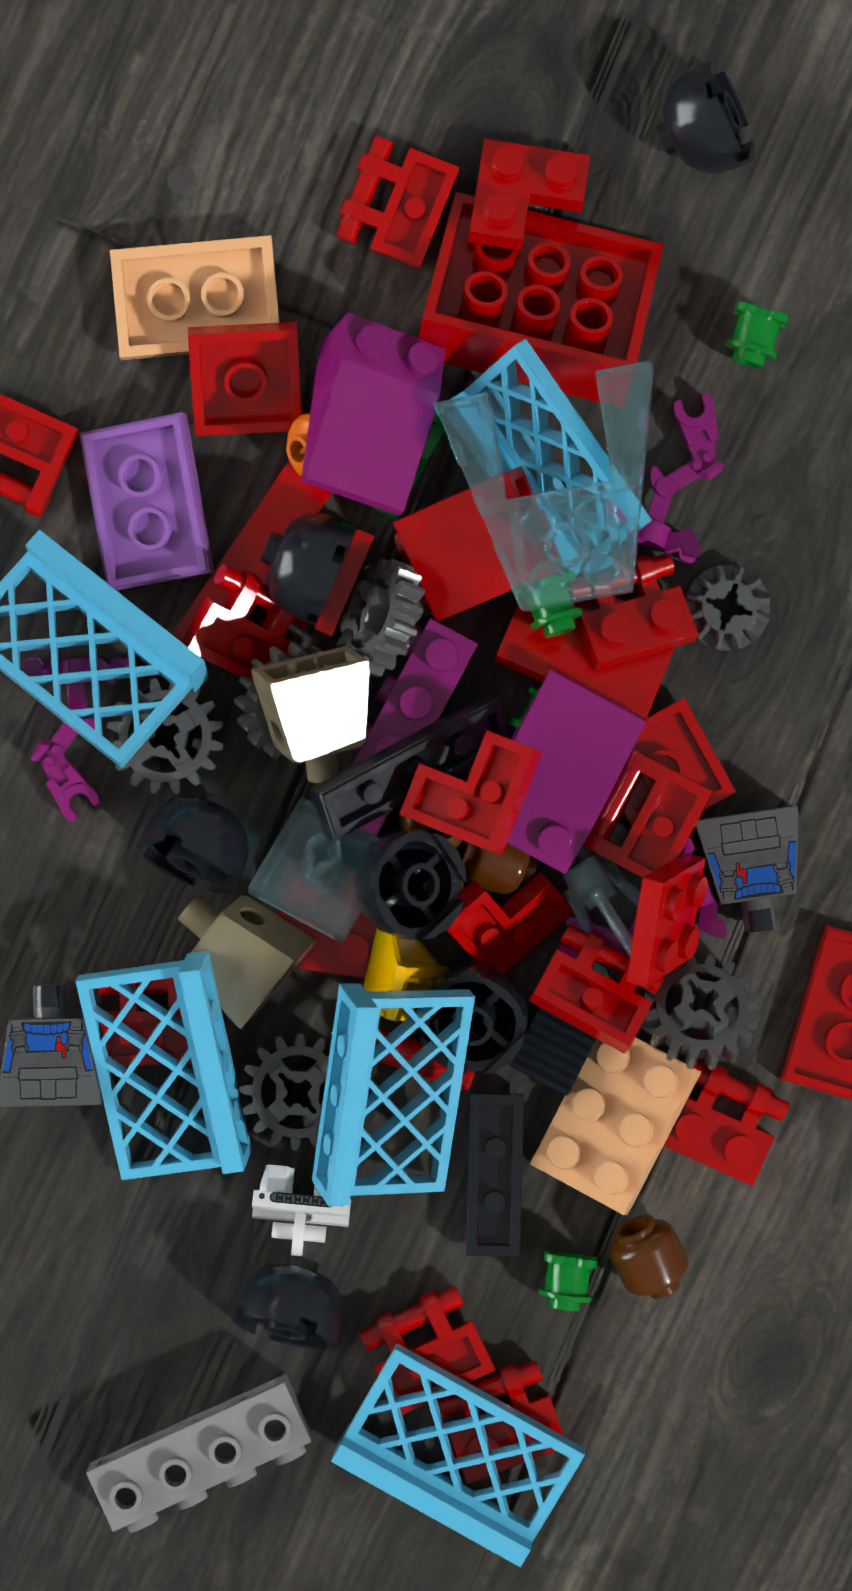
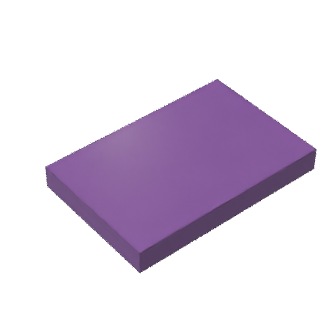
M180 412L79 433L106 583L116 591H123L215 573L187 414Z

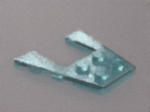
M650 361L595 371L612 480L507 499L492 397L486 392L434 403L435 411L442 421L450 440V446L459 466L463 470L472 491L474 502L480 516L484 519L493 540V546L519 607L524 612L633 592L654 374L653 364Z

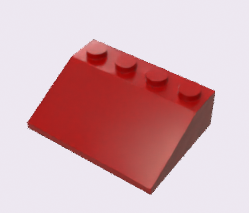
M455 192L418 339L445 348L444 364L479 373L487 371L512 347L526 339L564 394L623 409L636 370L663 244L530 210L527 211L521 251L469 243L468 237L475 197ZM516 362L517 381L530 385L529 377L520 364Z

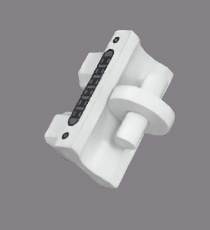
M266 1165L260 1183V1190H254L252 1218L294 1222V1224L273 1222L271 1238L292 1240L291 1255L302 1256L304 1241L325 1243L326 1227L305 1225L306 1223L349 1226L351 1199L349 1205L328 1206L315 1185L314 1195L293 1194L294 1168Z

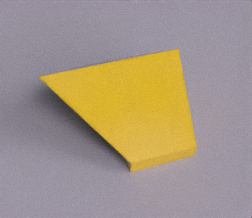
M376 929L363 988L366 992L429 990L434 981L449 971L450 967L440 965L419 939H402ZM403 1008L380 1010V1016L392 1021H405L409 1017Z

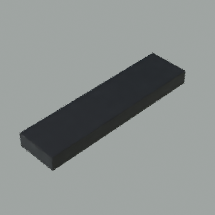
M488 693L310 788L324 835L336 841L402 805L419 763L454 777L473 766L486 731L511 739L500 697Z

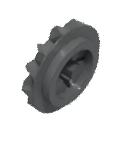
M718 565L706 570L693 581L685 598L699 634L697 639L717 650L731 651L748 646L759 638L770 620L769 594L761 579L742 566ZM734 585L736 586L734 594L737 595L735 603L743 607V610L750 612V615L731 616L729 622L725 623L724 629L721 630V611L713 608L712 604L705 601L706 599L712 601L724 599Z

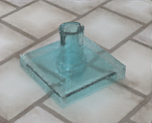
M301 797L249 884L248 893L343 944L362 912L355 895V875L359 861L370 846L380 838L358 828L336 841L329 839L324 835L315 804Z

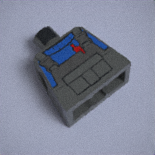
M786 806L704 818L698 821L693 831L701 857L706 858L704 867L716 902L721 905L741 903L745 933L776 929L772 897L796 894L798 806Z
M65 984L33 985V1016L13 1017L8 1022L0 1073V1107L101 1105L103 1098L84 1016L66 1015Z

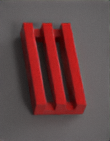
M356 529L349 548H346L343 553L345 557L320 617H316L318 621L315 626H312L314 631L330 638L333 636L374 539L373 535Z

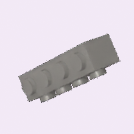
M284 1374L92 1461L86 1474L112 1531L115 1532L127 1526L129 1532L132 1533L156 1522L159 1519L156 1512L176 1504L178 1510H184L200 1503L208 1497L207 1489L224 1481L227 1487L231 1488L252 1479L257 1475L255 1467L275 1459L277 1465H282L297 1459L306 1453L304 1445L311 1442L312 1430L287 1375Z

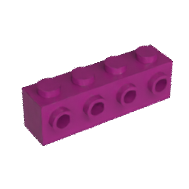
M431 618L425 629L415 624L414 627H416L417 633L416 636H410V646L407 648L405 655L409 659L399 677L389 672L375 699L376 702L384 706L374 725L367 721L366 741L359 748L351 749L358 753L353 765L437 721L478 643ZM389 812L360 828L377 836Z

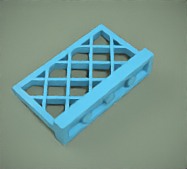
M526 339L512 347L469 387L451 398L441 407L491 479L522 465L565 563L563 567L555 571L557 574L575 571L576 576H578L653 521ZM516 362L520 364L529 377L530 387L518 383ZM519 399L531 404L533 421L520 416ZM548 411L553 412L561 423V432L549 427ZM550 444L563 449L564 465L551 460ZM579 456L585 458L591 466L593 477L580 472ZM581 489L594 494L595 510L582 505ZM610 501L618 505L630 522L629 524L611 517Z
M39 529L25 545L27 553L0 581V605L7 597L9 599V605L0 606V617L10 616L11 642L0 643V653L12 652L13 663H11L0 654V671L120 768H123L190 690L195 693L209 676L205 661ZM30 571L46 583L47 602L16 604L15 588ZM54 591L66 600L55 601ZM80 610L87 616L88 634L57 637L55 612ZM48 612L50 638L19 641L17 615ZM95 623L107 633L95 634ZM120 642L128 649L129 667L98 670L96 644ZM89 645L91 671L60 674L58 648ZM51 649L52 675L29 677L21 671V651ZM136 656L148 666L136 667ZM161 675L174 686L160 702L139 703L137 677ZM130 678L132 704L101 707L99 681ZM92 682L93 708L70 710L62 704L60 684ZM53 685L54 696L41 686ZM151 713L141 724L140 714ZM133 715L134 733L120 749L103 737L102 717ZM94 718L95 730L82 719Z
M209 951L187 953L185 959L181 961L79 975L76 979V986L121 1180L221 1167L222 1174L244 1171L252 1147L245 1115L242 1111V1101ZM173 978L177 999L169 1010L142 993L150 981ZM141 982L137 989L129 985L131 983ZM111 986L129 998V1000L115 1018L96 1005L93 989ZM134 1003L161 1020L148 1039L121 1022ZM179 1007L182 1020L174 1015ZM101 1023L108 1027L104 1035ZM166 1025H169L187 1039L188 1049L180 1060L154 1044ZM114 1032L140 1049L127 1068L108 1056L106 1042ZM146 1053L172 1070L159 1089L133 1072ZM190 1057L192 1061L193 1070L185 1065L190 1059ZM112 1073L119 1077L116 1084H114ZM177 1075H180L198 1088L200 1098L191 1110L165 1094ZM125 1082L151 1098V1101L139 1117L119 1105L117 1093ZM157 1103L183 1120L171 1138H168L144 1122ZM201 1108L203 1111L204 1119L197 1115ZM124 1123L131 1127L127 1134ZM190 1124L208 1136L212 1152L192 1154L176 1142ZM136 1132H139L163 1148L155 1160L132 1162L128 1143ZM168 1153H170V1154H172L173 1156H175V1157L165 1158Z
M360 983L339 984L312 1174V1182L328 1206L349 1205L350 1196L445 1192L475 1000L474 994L469 989L366 992ZM441 1007H456L455 1020L440 1034L436 1035L425 1023ZM403 1008L409 1017L385 1037L378 1030L380 1010ZM420 1027L431 1041L407 1061L395 1047ZM377 1038L380 1042L375 1046ZM449 1043H451L450 1050L447 1048ZM442 1051L448 1057L447 1070L429 1085L417 1071ZM390 1052L402 1066L381 1085L377 1086L371 1079L372 1067ZM412 1076L424 1090L400 1110L388 1096ZM434 1100L441 1107L440 1117L421 1133L410 1120ZM383 1102L395 1115L370 1135L363 1127L365 1116ZM405 1125L416 1139L392 1158L381 1145ZM363 1137L365 1141L361 1144V1139ZM427 1149L433 1155L431 1175L409 1176L403 1168L422 1151ZM374 1151L387 1162L372 1177L356 1178L358 1165Z
M397 1343L350 1424H347L340 1436L331 1462L521 1568L531 1551L532 1542L583 1460L586 1448ZM399 1363L420 1375L424 1388L423 1391L396 1396L391 1376ZM432 1382L438 1384L440 1387L433 1388ZM385 1389L388 1399L377 1401ZM456 1394L465 1399L472 1417L444 1423L437 1398ZM428 1401L435 1425L407 1432L400 1407ZM479 1408L488 1413L480 1414ZM391 1410L398 1434L379 1438L363 1429L362 1426L370 1414ZM504 1421L515 1427L519 1443L491 1449L484 1425ZM475 1427L482 1452L454 1458L447 1434ZM526 1434L533 1437L534 1440L528 1441ZM438 1436L445 1460L425 1464L416 1459L411 1442ZM402 1445L404 1451L395 1446ZM552 1448L568 1457L560 1471L538 1476L531 1452ZM523 1454L530 1478L501 1484L494 1460ZM486 1463L493 1487L474 1491L462 1484L458 1469ZM449 1471L451 1478L443 1474V1472ZM551 1485L547 1494L544 1496L542 1487ZM534 1490L538 1509L530 1522L509 1510L505 1495ZM497 1498L498 1504L490 1499Z

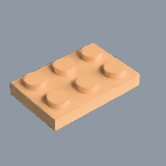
M271 235L110 250L119 356L121 360L189 354L188 327L280 323Z
M635 1037L631 1047L625 1054L596 1039L568 1096L565 1095L530 1165L620 1214L628 1216L702 1071L694 1067L693 1069H687L686 1063L677 1058L671 1062L666 1059V1052L653 1047Z

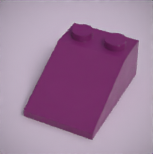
M347 313L324 337L319 345L301 482L398 516L401 515L405 510L440 396L445 348Z
M550 668L511 737L513 741L541 751L542 755L507 843L566 874L601 813L647 719Z

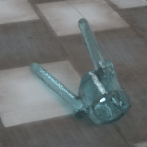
M596 854L562 876L570 888L563 894L573 908L579 928L587 933L590 932L592 926L584 902L589 910L599 907L616 937L630 956L633 940L609 902V899L617 894L612 886L614 884L638 908L640 893L623 877L614 862L605 865L600 855ZM593 962L594 970L609 978L607 969Z

